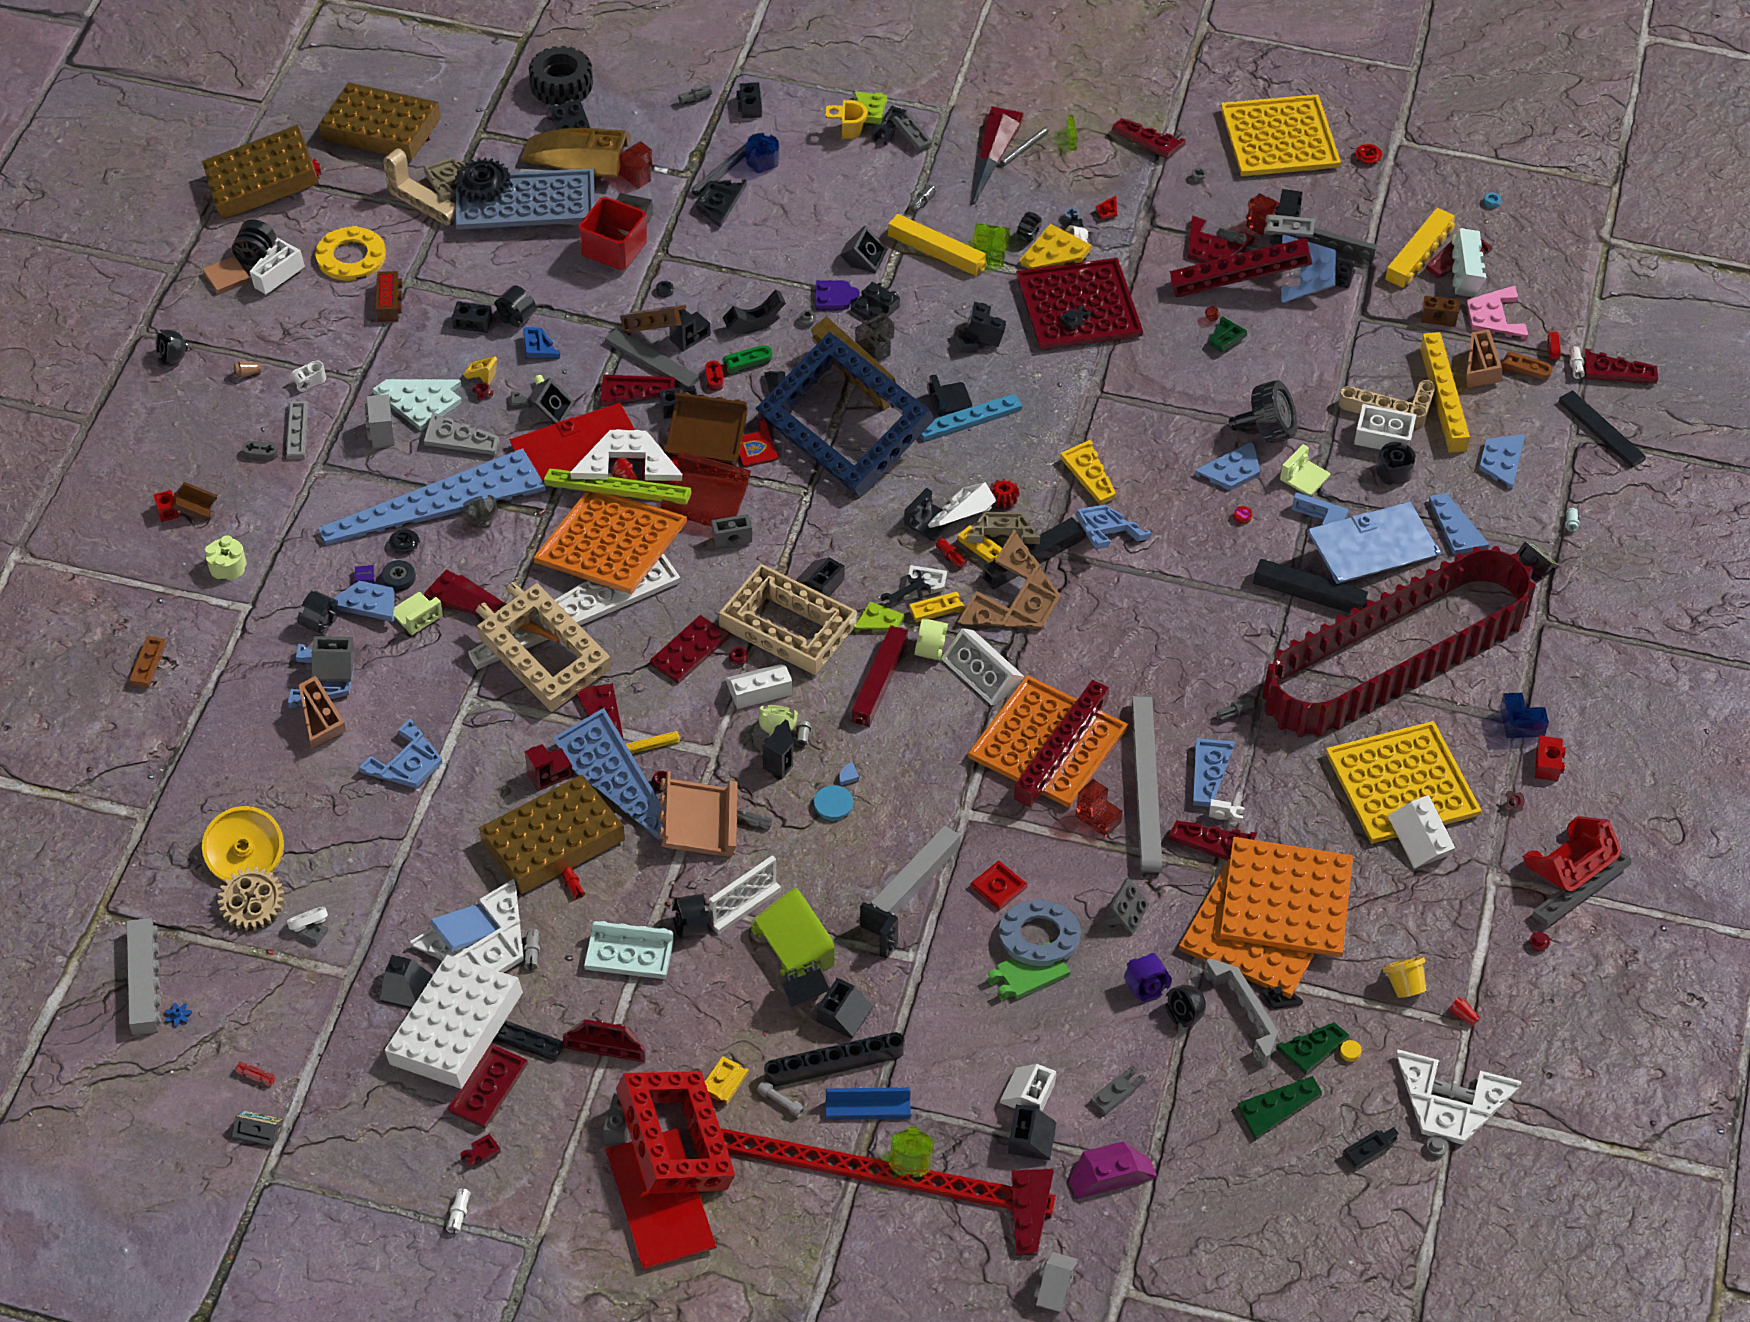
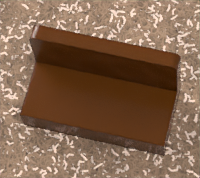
M184 482L174 493L172 508L207 521L210 517V507L217 499V495Z

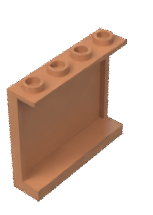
M668 771L666 777L661 779L660 790H663V794L660 797V806L663 807L659 815V822H662V827L660 826L658 838L661 839V847L731 858L736 848L737 782L729 781L726 788L671 779V771Z

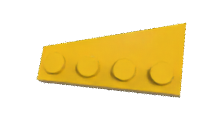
M1091 439L1060 453V459L1099 505L1116 498V492L1109 477L1104 472L1105 469L1098 459V454L1093 448Z

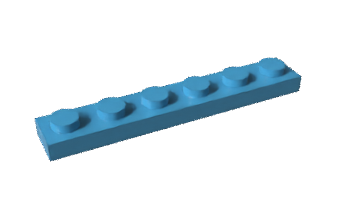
M1015 393L936 418L920 436L924 442L1022 411V404Z

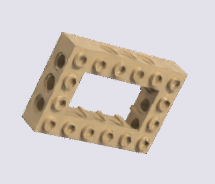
M763 564L757 567L719 612L720 628L814 675L825 665L857 623L856 610ZM767 598L822 625L823 628L818 634L815 633L814 639L807 646V641L804 637H798L788 632L786 628L782 629L772 624L770 620L766 621L756 616L754 612Z

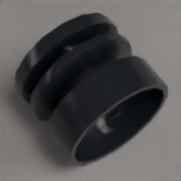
M255 219L247 220L242 224L232 244V253L240 262L249 266H255L261 258L264 259L267 255V250L273 247L276 233L265 222Z

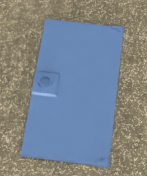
M1411 502L1359 514L1351 518L1308 529L1310 537L1333 575L1332 577L1336 584L1441 555L1440 549L1434 543Z

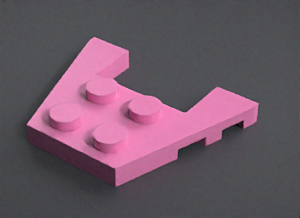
M1511 286L1468 299L1466 301V308L1472 330L1482 331L1489 329L1491 334L1499 332L1504 333L1507 337L1515 335L1520 336L1523 340H1527L1526 324H1507L1502 303L1517 302L1516 287Z

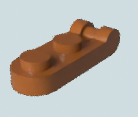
M1511 351L1507 352L1505 360L1501 364L1502 369L1505 371L1513 370L1541 380L1549 379L1553 370L1552 366L1546 362Z

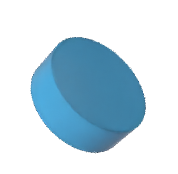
M1487 193L1483 203L1488 208L1496 209L1501 204V197L1497 193Z

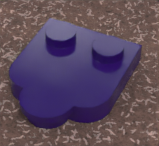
M816 280V310H846L860 296L859 290L856 287H851L847 281Z

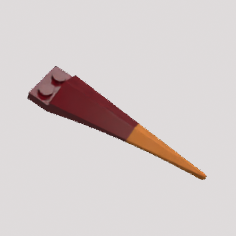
M447 569L424 593V596L429 601L437 597L441 601V607L479 616L480 614L476 612V609L479 605L483 608L482 603H486L494 613L507 605L463 575L459 576ZM531 619L528 624L525 623L519 627L552 641L560 642L557 636H554Z

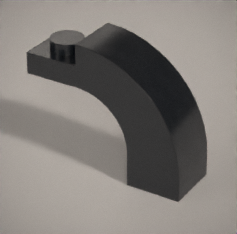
M775 289L760 306L747 310L732 306L722 318L728 330L742 334L752 333L774 324L780 318L778 312L786 302L781 292Z

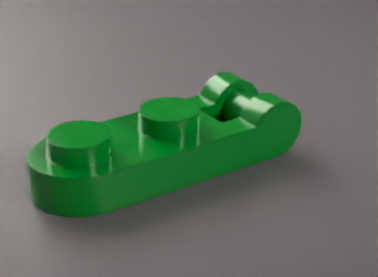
M761 345L726 355L722 358V361L727 366L728 373L733 375L739 370L769 362L773 354L769 346Z

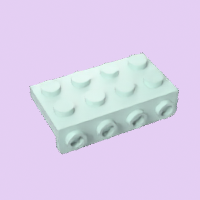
M605 921L592 922V933L584 965L585 970L666 979L674 943L673 932L665 928L655 929L646 926H630L623 923L614 924Z

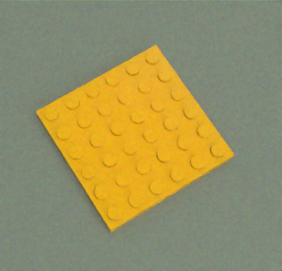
M1318 94L1221 103L1220 109L1241 176L1340 168L1341 161Z
M1434 721L1326 748L1325 753L1371 844L1398 837L1388 815L1408 803L1429 795L1444 825L1481 815L1482 810Z

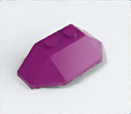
M1122 1141L1083 1151L1069 1178V1183L1075 1198L1079 1199L1156 1179L1157 1174L1149 1157Z

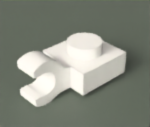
M1211 800L1209 817L1218 820H1228L1231 817L1234 822L1242 823L1243 816L1237 814H1244V807L1231 806V802Z

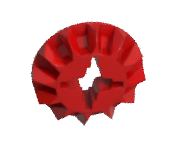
M1362 144L1356 148L1355 156L1357 161H1362V164H1376L1378 161H1381L1382 151L1373 144Z

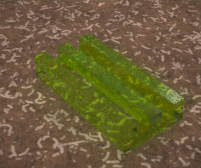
M1067 115L1066 131L1070 151L1077 149L1078 137L1074 116Z

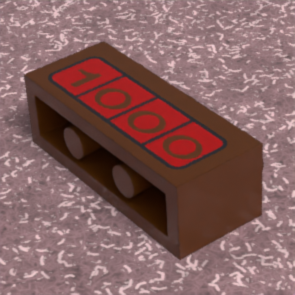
M398 271L377 272V322L399 321V314H402V304L399 301H402V291L400 289H403V280L399 278Z

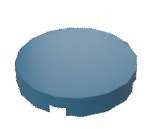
M837 785L826 786L816 793L814 798L815 811L825 820H842L852 812L853 796L844 787Z

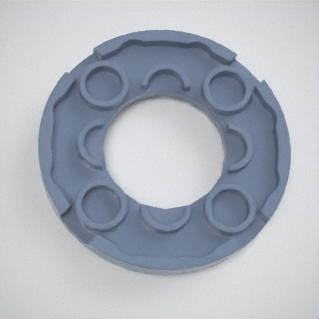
M1037 899L1020 903L1008 910L1000 922L999 939L1001 945L1007 949L1008 954L1012 958L1024 964L1033 966L1054 965L1056 961L1070 958L1080 944L1081 928L1077 918L1063 905ZM1035 918L1037 920L1043 918L1050 920L1051 923H1055L1057 929L1060 930V935L1051 944L1034 945L1022 937L1020 928L1024 923L1031 922Z

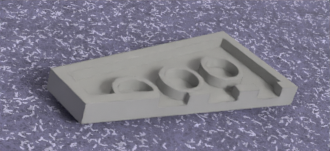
M432 412L424 439V445L490 455H496L500 442L497 435L481 429L475 430L464 423H456L453 419L440 417L435 412Z

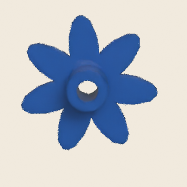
M173 1003V1010H165L170 1015L166 1022L174 1020L175 1026L179 1025L180 1020L187 1023L188 1018L186 1016L192 1014L191 1010H186L187 1003L180 1007Z

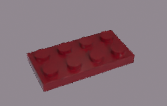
M699 615L650 659V665L679 684L729 639V633L702 615Z
M490 1044L463 1088L460 1089L449 1105L448 1112L486 1129L528 1065V1060L494 1044Z

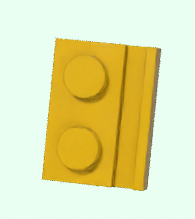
M722 1056L705 1080L710 1097L718 1101L721 1100L727 1105L748 1076L749 1069H744L741 1065Z

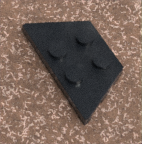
M742 179L741 183H731V180L709 181L696 201V208L718 227H721L746 188L747 180Z

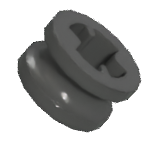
M1194 168L1191 180L1197 184L1205 182L1206 170Z

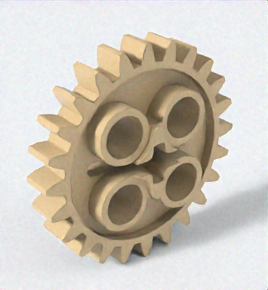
M247 867L245 873L239 869L238 876L232 873V880L225 879L227 886L220 887L223 891L218 893L219 899H221L218 901L219 907H221L220 912L224 914L225 920H229L231 926L236 923L238 929L244 925L246 931H248L250 926H253L254 931H256L259 924L262 928H265L264 922L267 921L269 924H272L271 917L278 918L276 911H283L280 906L285 904L282 898L285 896L284 891H282V883H279L278 877L273 878L272 872L267 874L265 868L259 872L258 868L255 867L253 872H251L249 867ZM246 884L251 885L248 889H242ZM263 891H270L267 895H261ZM237 902H242L238 907L233 906ZM256 908L261 909L258 913H252Z

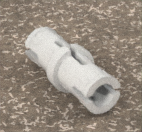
M1574 346V352L1572 348L1569 350L1571 357L1570 366L1573 370V377L1580 379L1579 373H1581L1582 378L1585 375L1583 369L1584 359L1581 357V349Z
M462 1189L457 1190L454 1205L450 1208L451 1216L446 1228L450 1233L454 1232V1228L456 1229L455 1234L460 1232L463 1217L467 1215L466 1207L471 1193L466 1189L463 1190V1194H461Z

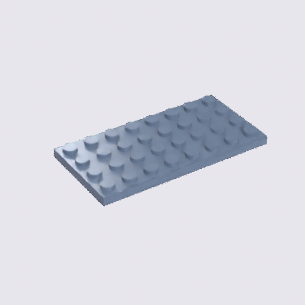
M593 168L510 173L511 184H509V189H505L506 193H500L501 197L495 196V200L489 198L488 202L485 199H482L481 202L478 199L472 201V198L466 199V195L461 196V192H458L456 187V228L476 229L581 223L595 205Z

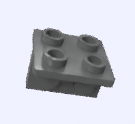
M1125 878L1110 907L1107 909L1103 921L1106 925L1123 924L1129 934H1134L1149 907V903L1130 878Z

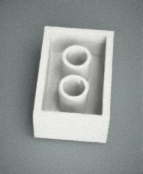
M1363 404L1354 444L1379 450L1390 442H1400L1402 446L1407 447L1408 445L1410 447L1416 414Z

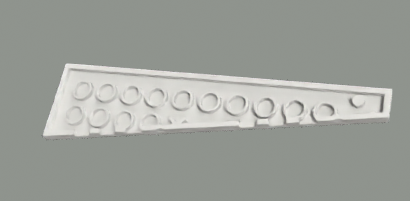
M663 553L632 594L588 580L555 599V601L580 626L681 583V577ZM538 614L531 619L552 633L545 624L542 625L540 623ZM520 628L512 634L525 649L548 640L545 637ZM484 643L468 652L469 658L477 670L500 660Z

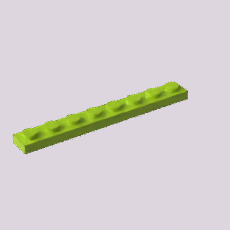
M549 468L544 478V485L683 505H687L691 496V488L609 476L608 480L571 479V471Z

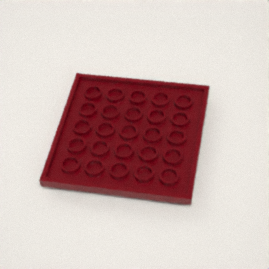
M1118 257L1016 271V278L1040 350L1143 336V329ZM1085 305L1084 312L1091 310V317L1084 319V324L1070 331L1059 322L1061 315L1071 309L1077 311L1079 306Z

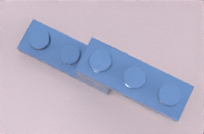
M1297 492L1292 505V510L1323 519L1322 525L1347 519L1349 509Z

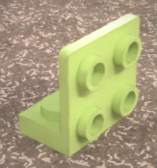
M1302 444L1282 465L1280 480L1311 497L1330 477V473L1308 461L1309 447Z
M421 592L414 594L395 606L394 610L395 619L411 635L443 616L441 601L437 597L429 601Z

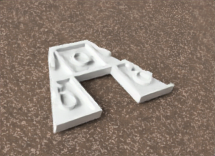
M609 430L571 471V479L608 480L609 458H645V480L682 481V473L649 433L641 430Z
M512 879L479 899L480 904L498 925V930L468 948L465 947L451 952L434 928H431L411 940V946L442 961L446 955H450L502 973L522 962L524 956L515 880Z
M1397 1050L1396 1054L1421 1133L1432 1137L1441 1136L1447 1141L1463 1145L1520 1088L1522 1082L1480 1071L1473 1104L1470 1105L1431 1095L1439 1060L1402 1050Z

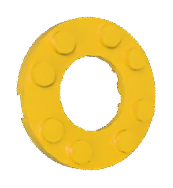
M358 226L340 228L327 233L318 243L315 253L320 270L327 276L342 281H354L357 277L365 275L369 277L382 267L386 259V249L382 238L374 231ZM352 241L353 243L359 242L368 249L367 255L356 263H342L333 254L339 245H346Z

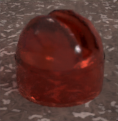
M1210 306L1205 310V316L1209 321L1215 322L1218 320L1220 313L1216 306Z

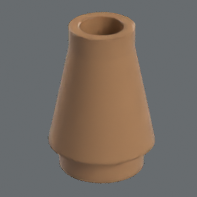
M238 361V363H234L235 377H240V379L261 373L260 362Z

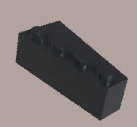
M1282 189L1279 206H1276L1275 215L1300 217L1303 192ZM1274 223V226L1279 227V223ZM1270 235L1269 243L1272 246L1282 244L1283 235Z

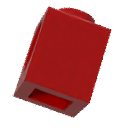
M172 490L153 494L161 522L180 517L178 510L172 508L174 497Z

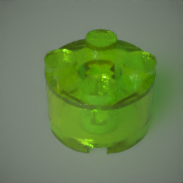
M914 1126L893 1135L889 1155L891 1169L902 1176H906V1173L913 1174V1177H919L928 1173L932 1164L934 1140Z

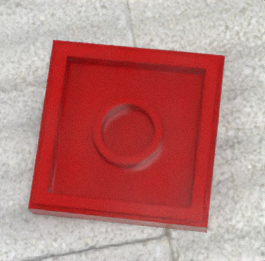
M998 860L972 881L970 887L1000 911L1022 893L1028 884Z

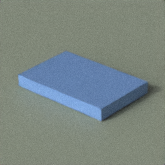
M480 903L433 918L430 922V925L451 952L471 946L499 929L498 925Z

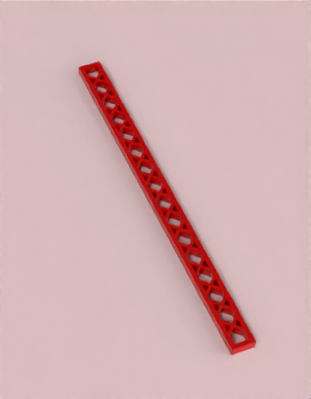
M721 1128L723 1138H733L735 1141L730 1145L726 1144L728 1153L1013 1210L1012 1186ZM753 1142L755 1147L747 1149L744 1144ZM773 1146L776 1151L767 1153L765 1148ZM793 1150L797 1155L788 1157L785 1153ZM813 1154L818 1159L812 1162L808 1161L806 1157ZM833 1158L837 1159L839 1163L832 1166L827 1161ZM857 1163L859 1168L852 1170L848 1165ZM877 1167L881 1172L872 1174L869 1169ZM897 1171L900 1172L902 1176L898 1178H892L890 1173ZM917 1175L923 1180L916 1183L911 1178ZM941 1180L943 1185L936 1187L932 1182ZM962 1184L965 1189L956 1191L953 1186ZM982 1188L986 1193L977 1195L974 1190ZM999 1192L1005 1193L1007 1197L1001 1200L998 1199L995 1195ZM1049 1195L1048 1202H1050L1049 1209L1046 1210L1045 1217L1052 1218L1056 1195Z

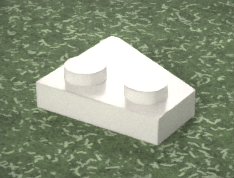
M910 565L908 574L912 578H917L916 570H919L924 582L931 587L930 594L944 591L947 571ZM917 590L905 595L904 600L917 598ZM927 590L921 591L923 596L929 595Z

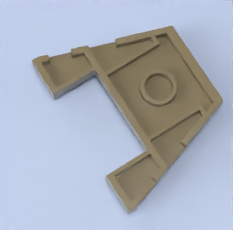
M452 157L427 165L424 168V173L442 201L456 197V191L451 186L455 185L457 170H460V166L465 167V163Z
M984 512L977 521V526H973L971 529V534H967V543H984V535L991 537L1007 535L1010 537L1013 530H1016L1017 535H1023L1024 544H1040V535L1035 534V529L1029 526V521L1022 512Z

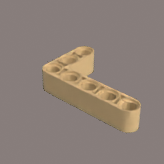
M395 149L384 158L386 184L392 195L444 225L449 226L456 220V204L449 200L442 201L438 194L409 178L407 158L402 150Z
M1430 380L1421 381L1413 403L1346 386L1341 389L1338 405L1343 410L1361 414L1363 404L1416 414L1414 429H1419L1425 424L1433 400L1435 384Z

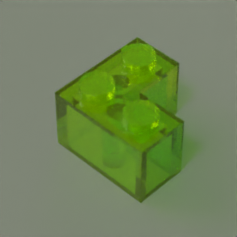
M976 223L973 234V248L987 252L988 265L1004 267L1010 240V228Z

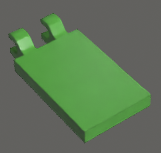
M1011 958L998 964L996 969L989 971L987 981L993 986L1004 980L1006 985L998 987L1000 993L997 996L999 999L1004 1001L1014 996L1018 1000L1069 977L1070 970L1063 960L1056 961L1051 966H1033Z

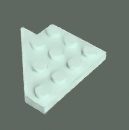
M386 379L373 388V394L375 395L389 394L390 407L420 431L428 427L432 412L442 417L462 403L461 398L453 392L461 386L460 380Z

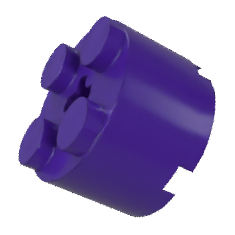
M1150 953L1139 959H1132L1127 963L1128 968L1125 971L1124 980L1136 999H1141L1142 1002H1150L1163 995L1161 992L1165 988L1167 990L1170 988L1172 977L1155 953Z

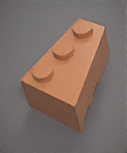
M1490 330L1472 332L1467 370V389L1502 382V366Z
M316 676L299 684L311 749H314L345 732V722Z

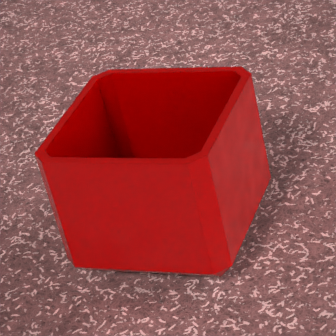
M609 197L600 198L579 224L582 256L621 271L627 269L647 243L645 211Z

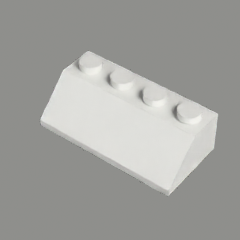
M962 628L941 658L993 706L1013 693L1024 678L1016 668L974 630Z

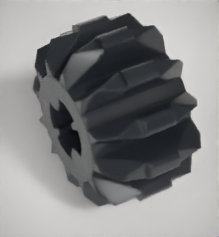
M1034 212L1025 213L1017 227V237L1023 241H1033L1042 227L1041 217Z

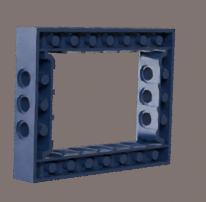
M830 331L755 408L759 416L766 420V423L859 498L866 493L935 420L930 409ZM831 359L838 363L842 370L848 371L854 379L857 378L862 382L866 389H871L879 399L885 400L892 409L895 408L902 415L855 465L789 413L793 405L801 397L805 396V392L813 384H816L817 380L826 371L831 369Z

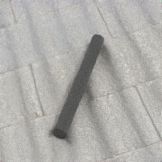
M1047 127L1042 128L1000 160V164L1002 166L1008 164L1047 134L1049 129Z

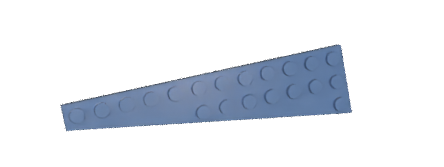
M520 449L319 527L318 531L325 545H330L355 537L366 536L368 532L385 531L384 528L392 526L396 528L402 527V524L412 521L413 523H418L474 509L481 504L486 503L490 505L495 504L497 500H510L513 496L521 494L527 496L546 491V488L524 449Z

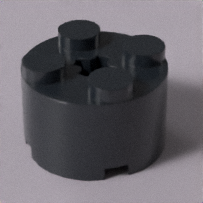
M513 285L494 302L500 314V320L503 323L508 322L517 328L526 322L537 309L534 299L531 295L528 297L525 294L526 290Z
M1390 442L1382 447L1378 455L1376 472L1385 484H1400L1411 479L1416 458L1414 450L1408 445L1407 447L1402 446L1400 442Z
M311 591L301 605L304 607L303 613L299 612L298 624L318 634L325 635L328 631L329 623L337 619L338 612L336 607L338 601L318 591Z
M696 894L674 898L672 901V911H676V917L673 918L677 935L681 938L707 934V923L711 922L710 912L705 910L704 895Z

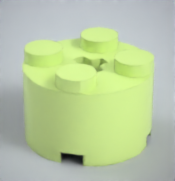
M227 535L206 546L205 556L209 571L213 577L220 580L221 578L234 580L245 572L247 561L239 541Z
M922 618L914 655L940 661L948 623Z

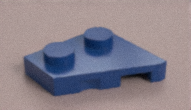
M523 328L526 358L560 359V351L552 346L553 342L546 336L542 328Z

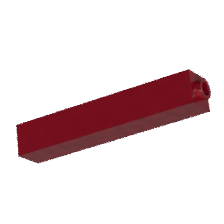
M890 625L852 708L851 722L867 727L871 726L908 643V630Z

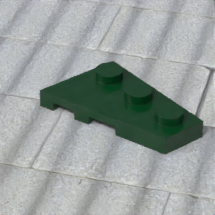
M1333 1022L1312 1030L1310 1034L1302 1037L1300 1035L1296 1036L1293 1040L1286 1043L1276 1044V1049L1307 1075L1345 1041H1348L1350 1035Z

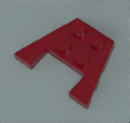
M1192 216L1188 258L1204 263L1233 256L1245 250L1248 244L1251 245L1254 242L1255 236L1240 231V233L1246 235L1247 240L1244 244L1233 243L1208 233H1203L1202 231L1207 224V220Z

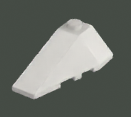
M986 482L963 487L949 500L951 503L944 505L943 511L938 513L928 526L929 528L940 526L979 512H987L992 508L991 505L996 499Z

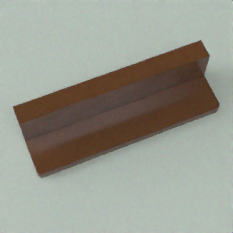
M686 304L634 311L621 315L623 332L628 333L681 325L679 310L687 308Z

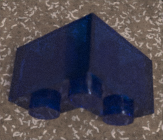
M1522 692L1503 693L1500 711L1506 737L1545 736L1549 724L1546 708H1526Z

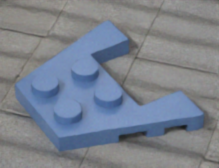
M1283 235L1282 243L1299 239ZM1308 242L1313 264L1300 267V286L1282 287V304L1335 286L1336 251Z
M1105 504L1077 509L1075 515L1095 549L1109 547L1111 540L1104 534L1127 531L1136 541L1150 539L1152 534L1147 529L1145 532L1139 529V525L1135 522H1127L1123 519L1124 516Z
M298 644L296 661L312 663V650L306 648L305 645ZM319 681L330 699L350 695L351 682ZM290 689L289 708L303 706L300 690Z
M409 719L398 731L399 735L409 740L410 743L387 765L370 756L359 766L361 773L418 788L443 763L438 752L430 742H427L423 733L415 726L413 720Z

